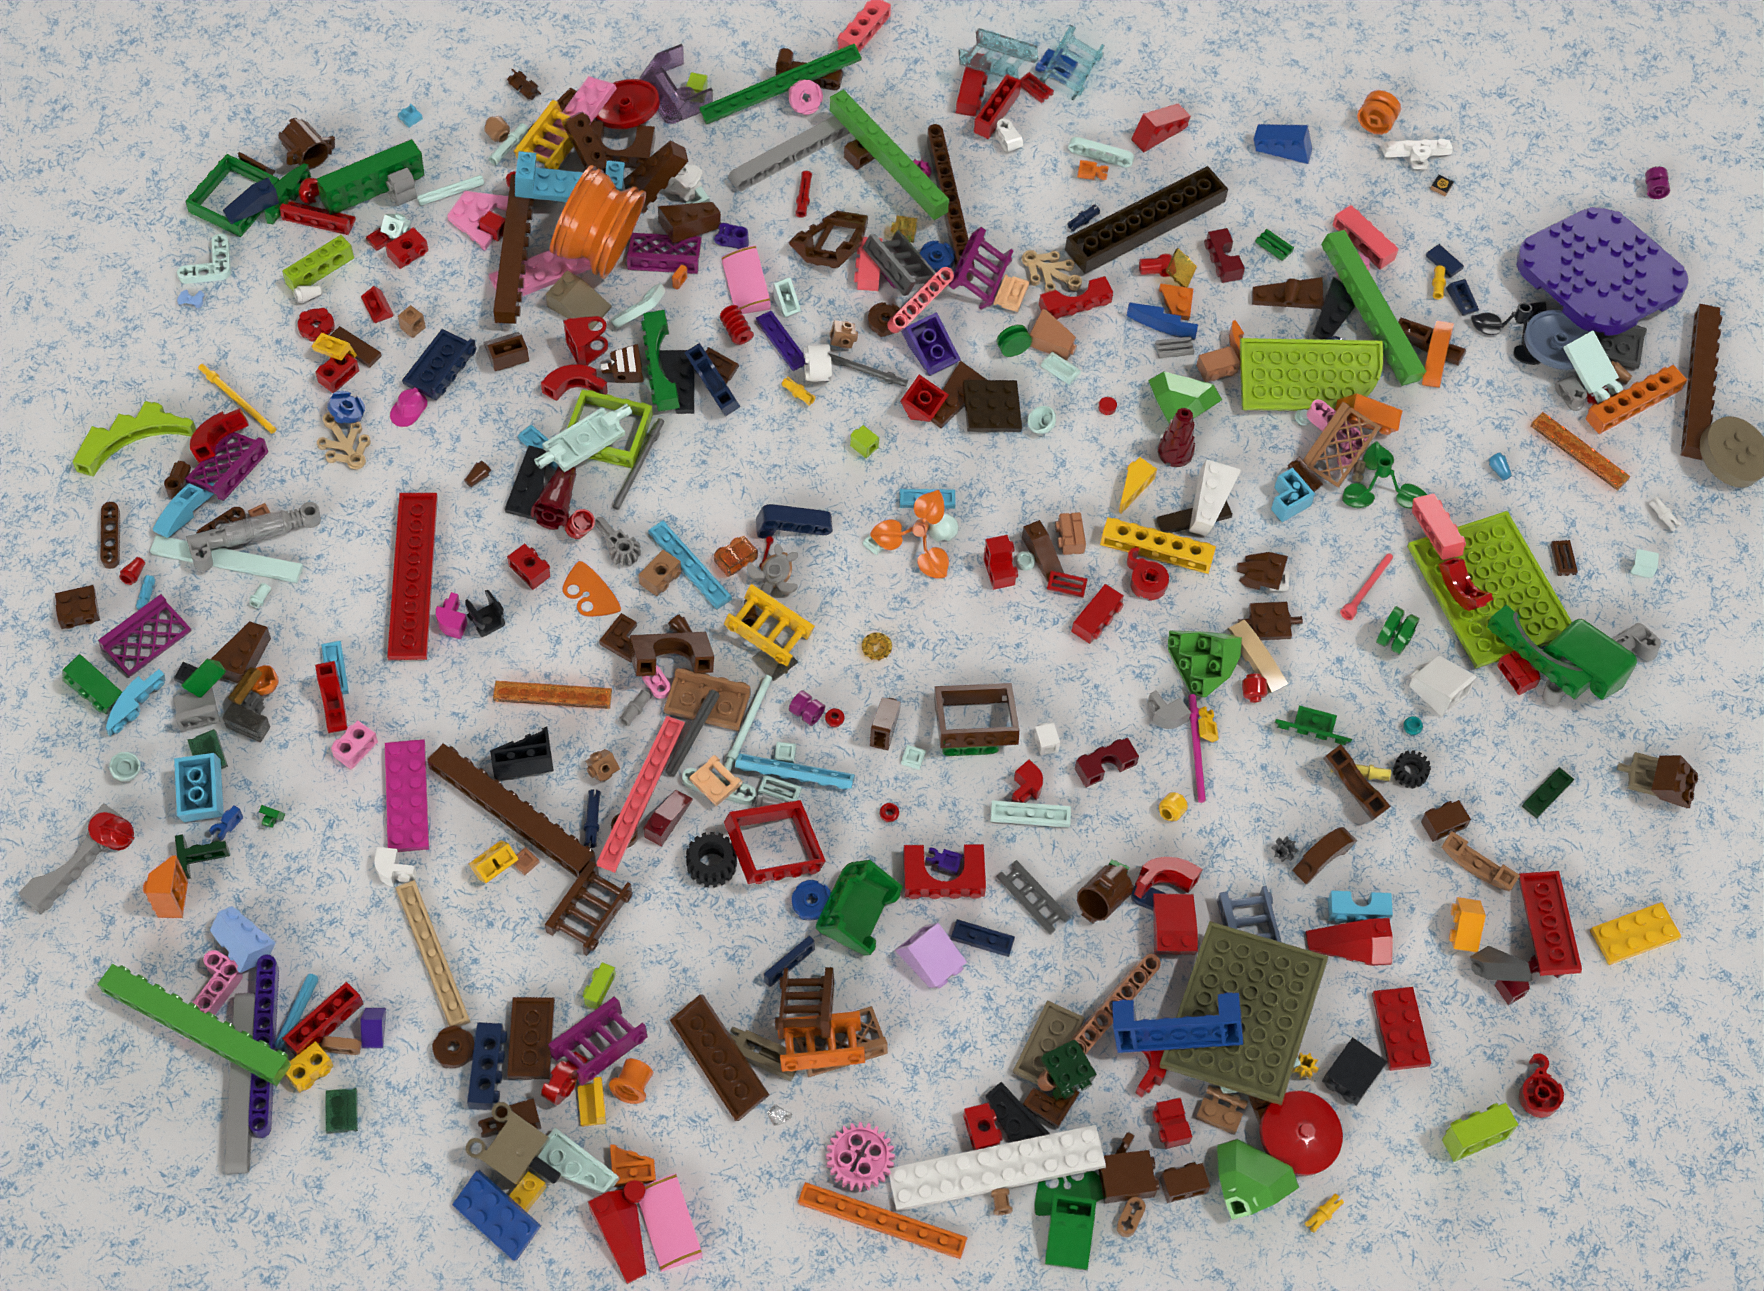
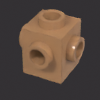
M834 320L829 333L830 343L841 348H852L853 343L858 338L855 324Z
M606 749L591 754L590 758L585 761L588 766L586 770L590 777L596 778L599 781L610 779L613 773L620 770L612 752Z

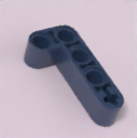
M767 504L761 508L756 517L757 536L762 539L769 536L772 537L776 530L829 535L833 531L832 515L829 511Z

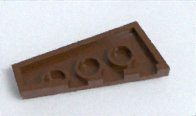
M1323 277L1299 280L1302 288L1294 306H1286L1284 304L1285 282L1253 286L1252 305L1321 309L1324 303Z
M961 360L943 388V391L949 394V396L931 420L940 428H943L965 406L963 381L987 380Z

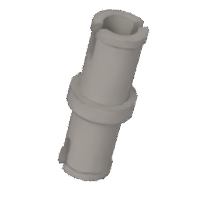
M641 690L634 701L628 704L627 710L619 718L620 722L625 726H630L634 718L641 714L642 708L651 698V695L647 691Z

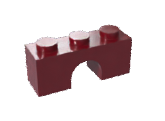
M1228 228L1209 231L1204 244L1206 250L1210 252L1211 262L1215 264L1217 276L1220 277L1222 283L1241 280L1245 268L1240 256L1225 254L1231 252L1233 239Z
M1128 737L1123 740L1117 739L1107 747L1102 746L1089 755L1084 754L1076 760L1075 771L1087 788L1103 780L1105 770L1102 767L1103 764L1112 763L1118 768L1119 772L1136 766L1139 755Z

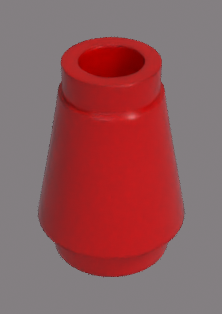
M136 557L120 571L119 578L127 585L136 583L146 564L145 561L140 557Z

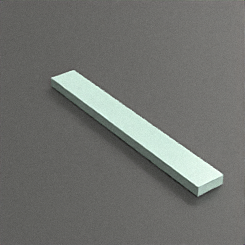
M156 535L150 549L152 555L193 562L187 541ZM219 547L210 549L213 567L298 583L303 569V565L300 563ZM203 551L199 552L200 558L204 557Z

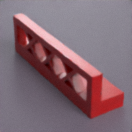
M289 201L288 204H281L280 207L282 220L345 235L350 234L356 221V217L343 213L329 215L326 209Z

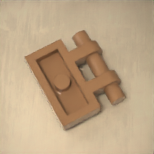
M1209 1085L1206 1093L1212 1095L1213 1099L1203 1098L1196 1119L1235 1135L1243 1116L1242 1113L1235 1110L1237 1106L1245 1109L1248 1101L1241 1099V1096L1237 1094H1223L1220 1087L1217 1086L1215 1088ZM1219 1099L1231 1103L1230 1108L1219 1104Z

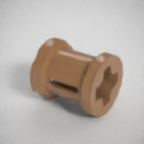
M1007 1188L991 1191V1197L994 1198L995 1209L993 1211L995 1215H1007L1013 1211L1009 1204L1008 1195L1010 1192Z

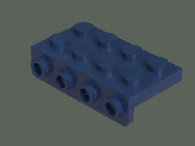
M441 329L402 379L403 385L411 389L415 387L418 389V392L437 401L441 395H444L448 385L456 379L457 373L465 367L470 356L475 354L477 349L475 340L470 338L467 341Z

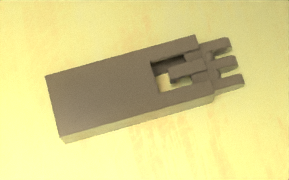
M736 1027L731 1028L730 1032L737 1036L730 1035L748 1063L790 1082L792 1081L797 1070L781 1071L780 1055H786V1047L749 1030L743 1031ZM749 1042L762 1048L759 1051V1054L754 1052V1046L751 1047L748 1045Z

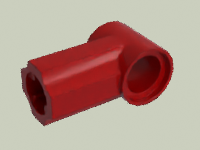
M1162 254L1158 258L1139 259V273L1160 274L1162 277H1170L1175 273L1173 256L1171 254Z

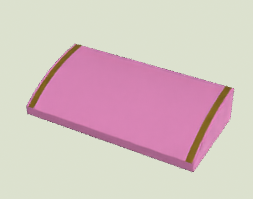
M756 245L738 249L721 257L733 305H737L742 314L770 310V298Z
M676 1173L645 1185V1195L639 1204L661 1272L703 1258Z

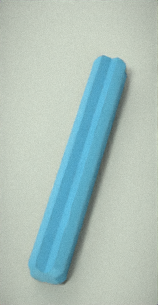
M311 973L307 975L274 1043L277 1049H286L282 1038L297 1026L319 980L318 976Z

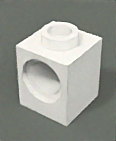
M1041 723L1036 726L1033 736L1040 756L1059 752L1060 740L1054 723Z

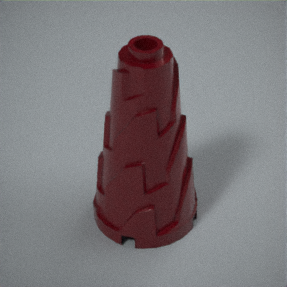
M1181 408L1177 410L1158 445L1159 458L1165 464L1166 462L1170 463L1171 467H1183L1190 463L1194 456L1195 437L1193 434L1195 425L1193 413L1190 409Z
M558 466L537 501L533 504L531 516L532 518L534 516L537 518L536 523L540 526L557 530L559 526L562 525L564 527L569 518L572 490L577 475L575 467L564 472Z

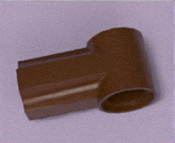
M185 461L174 463L170 476L164 481L170 499H173L186 484L185 478L189 475L191 466L185 463Z

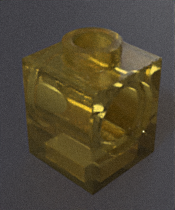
M897 215L896 221L892 222L891 232L895 234L899 230L909 242L914 243L917 218Z

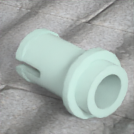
M265 583L260 584L254 595L250 596L249 603L255 608L263 606V601L271 592L270 586Z

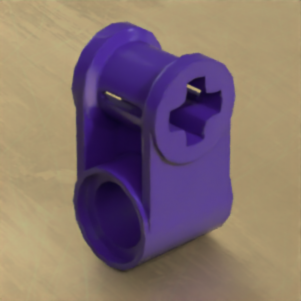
M728 223L719 224V232L714 237L716 244L736 249L749 246L748 230L745 227Z

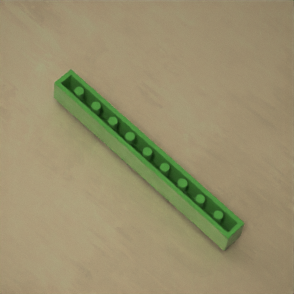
M844 89L830 96L829 111L933 220L948 213L949 198Z
M1345 230L1327 234L1321 246L1362 315L1364 322H1366L1372 336H1374L1376 341H1383V354L1394 371L1396 378L1402 386L1419 382L1426 373V370Z
M111 964L97 984L103 993L275 1086L279 1084L291 1066L288 1055L283 1051L270 1049V1045L262 1040L259 1042L252 1039L253 1036L242 1030V1032L235 1030L231 1023L218 1021L214 1014L210 1012L203 1013L194 1003L190 1002L187 1004L177 994L172 993L170 995L166 993L162 986L149 984L145 977L139 974L137 976L131 974V971L123 965L118 967Z

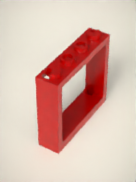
M801 800L731 811L724 820L726 830L748 884H762L769 880L779 881L791 876L796 878L807 873L811 875L820 872L826 862ZM792 818L809 861L756 870L740 826Z

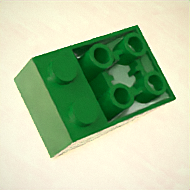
M1059 1194L1053 1195L1045 1264L1088 1270L1096 1200Z

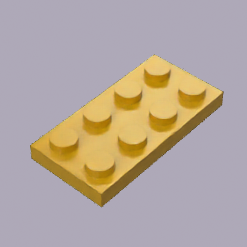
M1662 902L1599 924L1590 929L1608 965L1672 943L1682 937Z

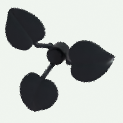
M1522 302L1518 305L1516 312H1512L1504 323H1501L1500 317L1493 313L1471 315L1475 328L1486 335L1499 334L1500 328H1503L1514 317L1517 323L1523 324L1522 345L1514 348V357L1518 361L1529 365H1539L1541 363L1528 351L1524 341V333L1527 323L1535 315L1547 311L1546 302L1530 304Z

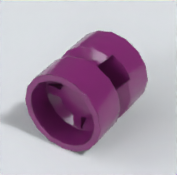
M1660 166L1653 167L1645 173L1647 195L1651 199H1662L1670 193L1669 177L1666 168Z
M801 690L791 701L788 710L797 717L802 716L804 722L813 726L824 713L825 705L817 699L812 700L810 694Z

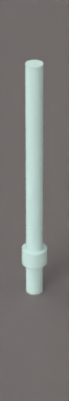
M765 675L732 750L728 751L724 767L731 771L733 764L736 763L741 746L772 680V677L769 675Z

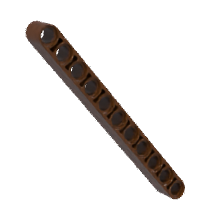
M932 124L928 127L927 144L937 187L949 198L948 213L944 214L950 245L954 250L955 267H957L969 239L944 131L940 125ZM969 272L967 273V280L971 282L974 276Z

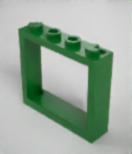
M226 154L221 161L219 160L215 168L208 173L207 177L198 184L195 191L188 196L185 202L189 213L242 237L263 211L230 224L226 217L201 206L202 203L230 171L236 172L256 183L269 178L273 186L279 181V178Z

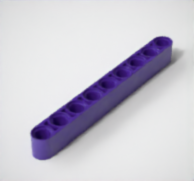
M266 954L261 956L257 962L253 1039L257 1042L260 1040L268 1042L270 1049L275 1051L279 967L275 958L272 955ZM269 964L273 965L270 969H264ZM272 984L268 989H263L264 985ZM271 1003L268 1008H262L264 1004ZM270 1023L268 1027L261 1028L262 1024ZM251 1073L248 1123L255 1137L265 1138L272 1129L274 1085ZM260 1083H267L265 1087L257 1088ZM259 1103H266L263 1108H256ZM265 1123L261 1129H255L257 1124Z

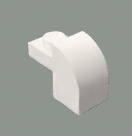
M377 847L374 863L378 876L384 884L394 887L395 879L405 883L413 880L416 881L417 873L415 866L398 864L400 857L397 849Z

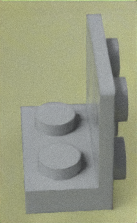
M212 687L201 698L192 693L173 697L177 713L175 717L181 732L220 722Z

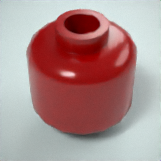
M1258 673L1246 675V678L1242 680L1243 697L1250 699L1251 703L1261 702V698L1266 697L1268 694L1266 678Z

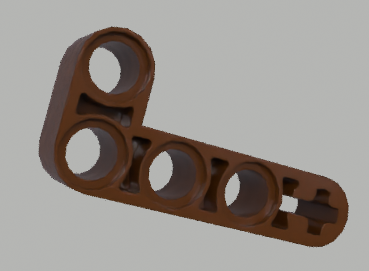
M782 48L779 50L776 61V75L801 66L805 62L794 61L792 50ZM841 69L815 79L813 82L822 89L838 90L841 86L843 71Z

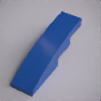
M1129 302L1127 316L1133 320L1169 335L1181 338L1191 337L1192 340H1195L1198 324L1181 322V316L1164 313V307Z

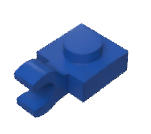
M235 805L230 810H226L221 819L222 823L211 826L209 829L210 834L213 835L216 831H221L217 837L220 841L223 840L227 832L231 833L244 818L241 810Z

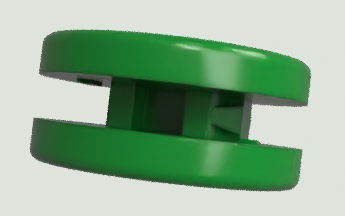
M1018 324L1004 329L998 335L996 343L1004 356L1013 357L1025 352L1030 347L1032 338L1026 327Z

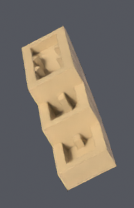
M1245 619L1228 628L1231 635L1242 637L1241 654L1245 662L1249 661L1255 673L1261 674L1262 677L1266 678L1269 693L1288 684L1269 651Z

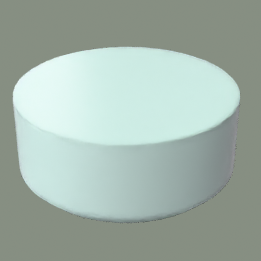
M1023 551L1017 555L1016 565L1019 569L1027 571L1034 567L1035 557L1032 553Z

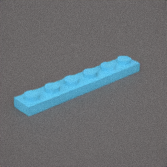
M740 753L735 765L736 768L746 772L758 771L763 775L774 774L784 779L791 777L801 782H817L822 786L835 785L840 789H852L855 774Z

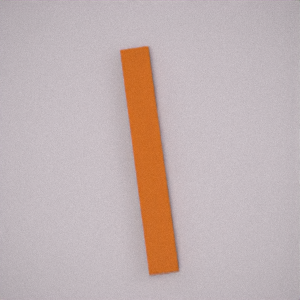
M806 1182L798 1200L799 1205L958 1259L962 1257L968 1238Z

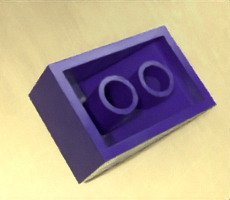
M937 312L905 327L901 331L909 348L929 376L961 360Z

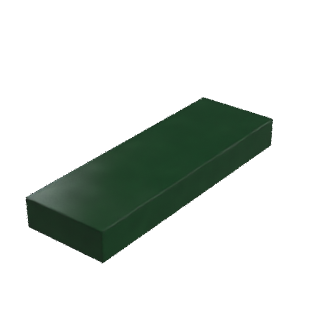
M1559 767L1523 803L1522 807L1538 819L1575 779Z

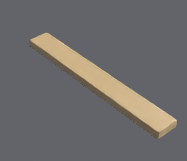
M415 880L395 887L449 1026L461 1027L471 1023Z

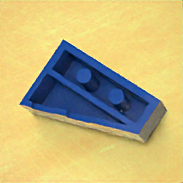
M1257 125L1253 139L1256 151L1309 164L1313 148L1308 125Z

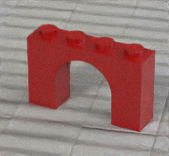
M964 844L963 872L959 877L951 881H939L929 875L925 868L924 845H904V897H909L910 899H919L921 897H929L931 899L970 897L978 899L985 897L984 844Z

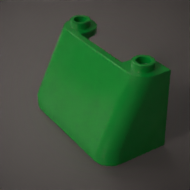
M1577 619L1571 622L1543 649L1545 653L1559 661L1564 656L1591 675L1593 679L1590 683V690L1601 700L1623 689L1637 664V658L1631 651L1584 619Z
M871 860L848 863L841 871L816 923V930L864 956L871 955L876 949V939L871 936L884 906L895 903L899 899L903 886Z

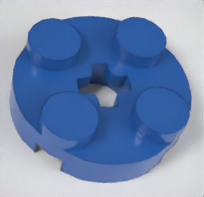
M934 240L927 242L921 248L920 255L935 272L943 267L951 268L953 266L954 250L949 244L945 242L942 244ZM934 255H936V256H941V257L938 258V259H936V258H934Z
M348 391L334 392L327 403L329 412L338 423L360 422L365 412L363 401L358 396L356 398L351 396V393Z
M816 880L801 882L792 894L793 910L802 920L819 919L831 894L830 889L825 884L818 883ZM809 896H812L813 899L817 898L814 904L807 902Z

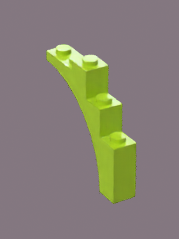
M145 401L136 418L131 415L118 413L109 431L102 427L92 426L72 462L77 472L94 477L101 465L111 455L126 445L143 438L163 434H179L192 437L196 427L191 419L181 418L172 413H165L163 406L159 403Z

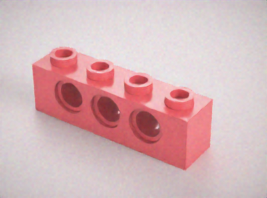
M883 0L868 1L861 12L859 11L855 19L847 25L846 30L839 34L837 38L838 50L855 43L860 52L890 17L891 4Z

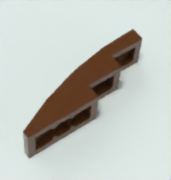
M1401 317L1398 323L1409 342L1428 353L1434 328ZM1449 342L1445 361L1459 366L1466 354V349Z

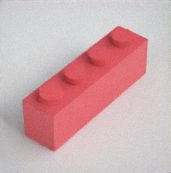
M1352 205L1335 215L1333 226L1338 231L1345 230L1353 245L1368 257L1375 266L1382 269L1395 260L1398 252L1396 245L1388 240L1382 232L1375 228Z
M1435 494L1413 498L1412 513L1440 558L1445 560L1462 556L1466 546L1465 538L1458 532L1456 524H1453L1450 515L1444 510L1442 502L1437 499Z

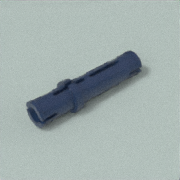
M594 789L588 791L587 817L584 824V846L589 847L591 841L590 848L597 846V832L600 828L598 815L601 792L596 790L594 796Z

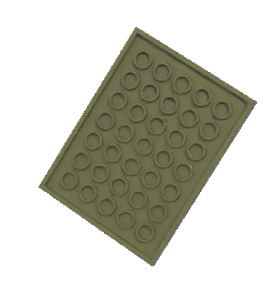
M1209 921L1176 1018L1219 1015L1218 994L1228 992L1239 993L1244 1045L1164 1050L1160 1068L1282 1105L1329 956Z

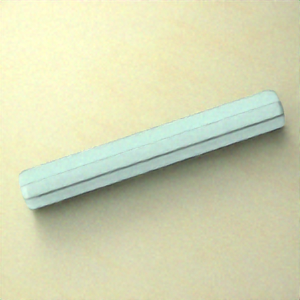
M478 175L418 195L417 200L422 206L484 185V179L482 175Z

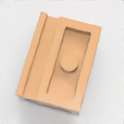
M1005 274L994 300V305L998 304L1002 308L1018 312L1030 281L1017 277L1011 278Z

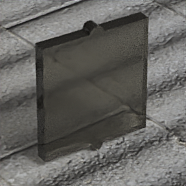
M775 639L774 643L777 644L778 646H780L781 648H784V647ZM763 650L752 657V660L767 675L771 676L773 681L777 680L784 673L787 674L788 670L798 663L792 657L789 665L785 666L778 663Z

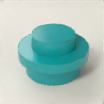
M1411 716L1404 721L1403 728L1410 735H1418L1423 729V724L1418 717Z

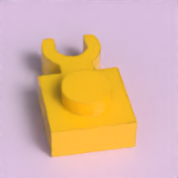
M1206 706L1200 708L1199 715L1201 719L1198 720L1200 737L1213 743L1219 740L1217 723L1213 721L1214 712L1212 709L1207 711Z

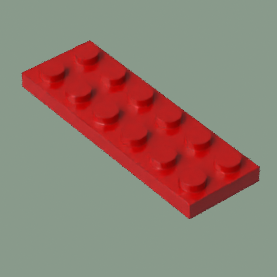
M1560 872L1519 873L1520 889L1540 976L1582 973L1581 961Z

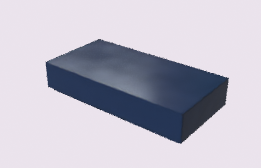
M1440 244L1436 245L1426 254V257L1436 266L1445 267V273L1450 278L1464 267L1460 261Z

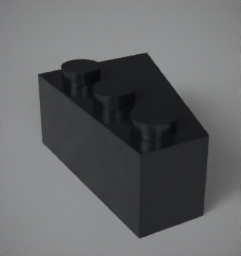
M547 726L536 734L525 735L524 739L515 743L511 741L490 750L494 779L497 780L554 771Z

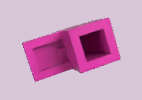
M451 592L449 598L445 599L443 608L436 607V618L439 629L445 635L461 639L468 624L466 614L457 612L460 605L459 595Z

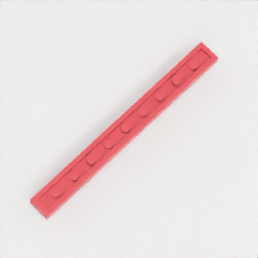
M666 716L597 860L596 866L616 873L679 739L685 722Z

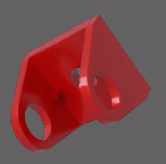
M591 316L569 318L563 321L565 341L577 364L588 366L608 350L607 339L600 336L607 328L606 321L603 318ZM594 321H598L603 325L598 331H593L588 326ZM594 341H602L604 343V347L600 350H594L590 345Z

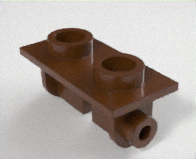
M511 69L514 74L510 75L507 79L509 85L517 91L520 89L519 92L527 99L533 100L536 92L541 95L537 89L539 86L532 80L527 81V76L520 70L516 72L514 69Z
M1300 456L1287 465L1286 469L1293 468L1313 492L1323 485Z

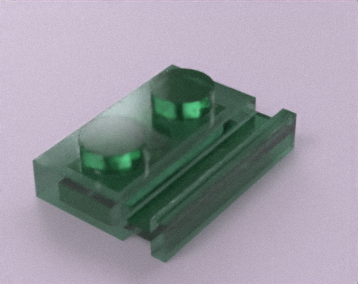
M215 729L200 734L193 739H187L192 756L215 753L221 759V769L228 767Z
M357 1088L350 1090H326V1133L358 1131Z

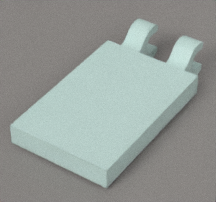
M1594 331L1563 347L1588 394L1593 393L1598 403L1610 398L1609 393L1614 395L1623 390L1622 385L1616 381L1619 376ZM1606 385L1608 387L1609 393L1602 387Z

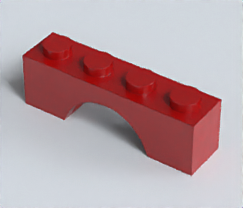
M1106 276L1089 280L1087 291L1079 296H1066L1057 290L1040 294L1039 307L1041 311L1045 309L1054 318L1059 319L1063 316L1074 315L1077 312L1112 303L1114 292Z

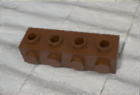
M578 112L561 121L585 170L590 165L596 167V170L601 169L606 174L607 152L600 145L597 132L592 130L589 116L584 114V112Z

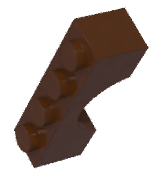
M1341 744L1323 758L1372 821L1391 807L1381 793L1364 778L1355 765L1353 758Z

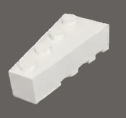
M1206 459L1199 470L1189 532L1207 537L1241 469Z

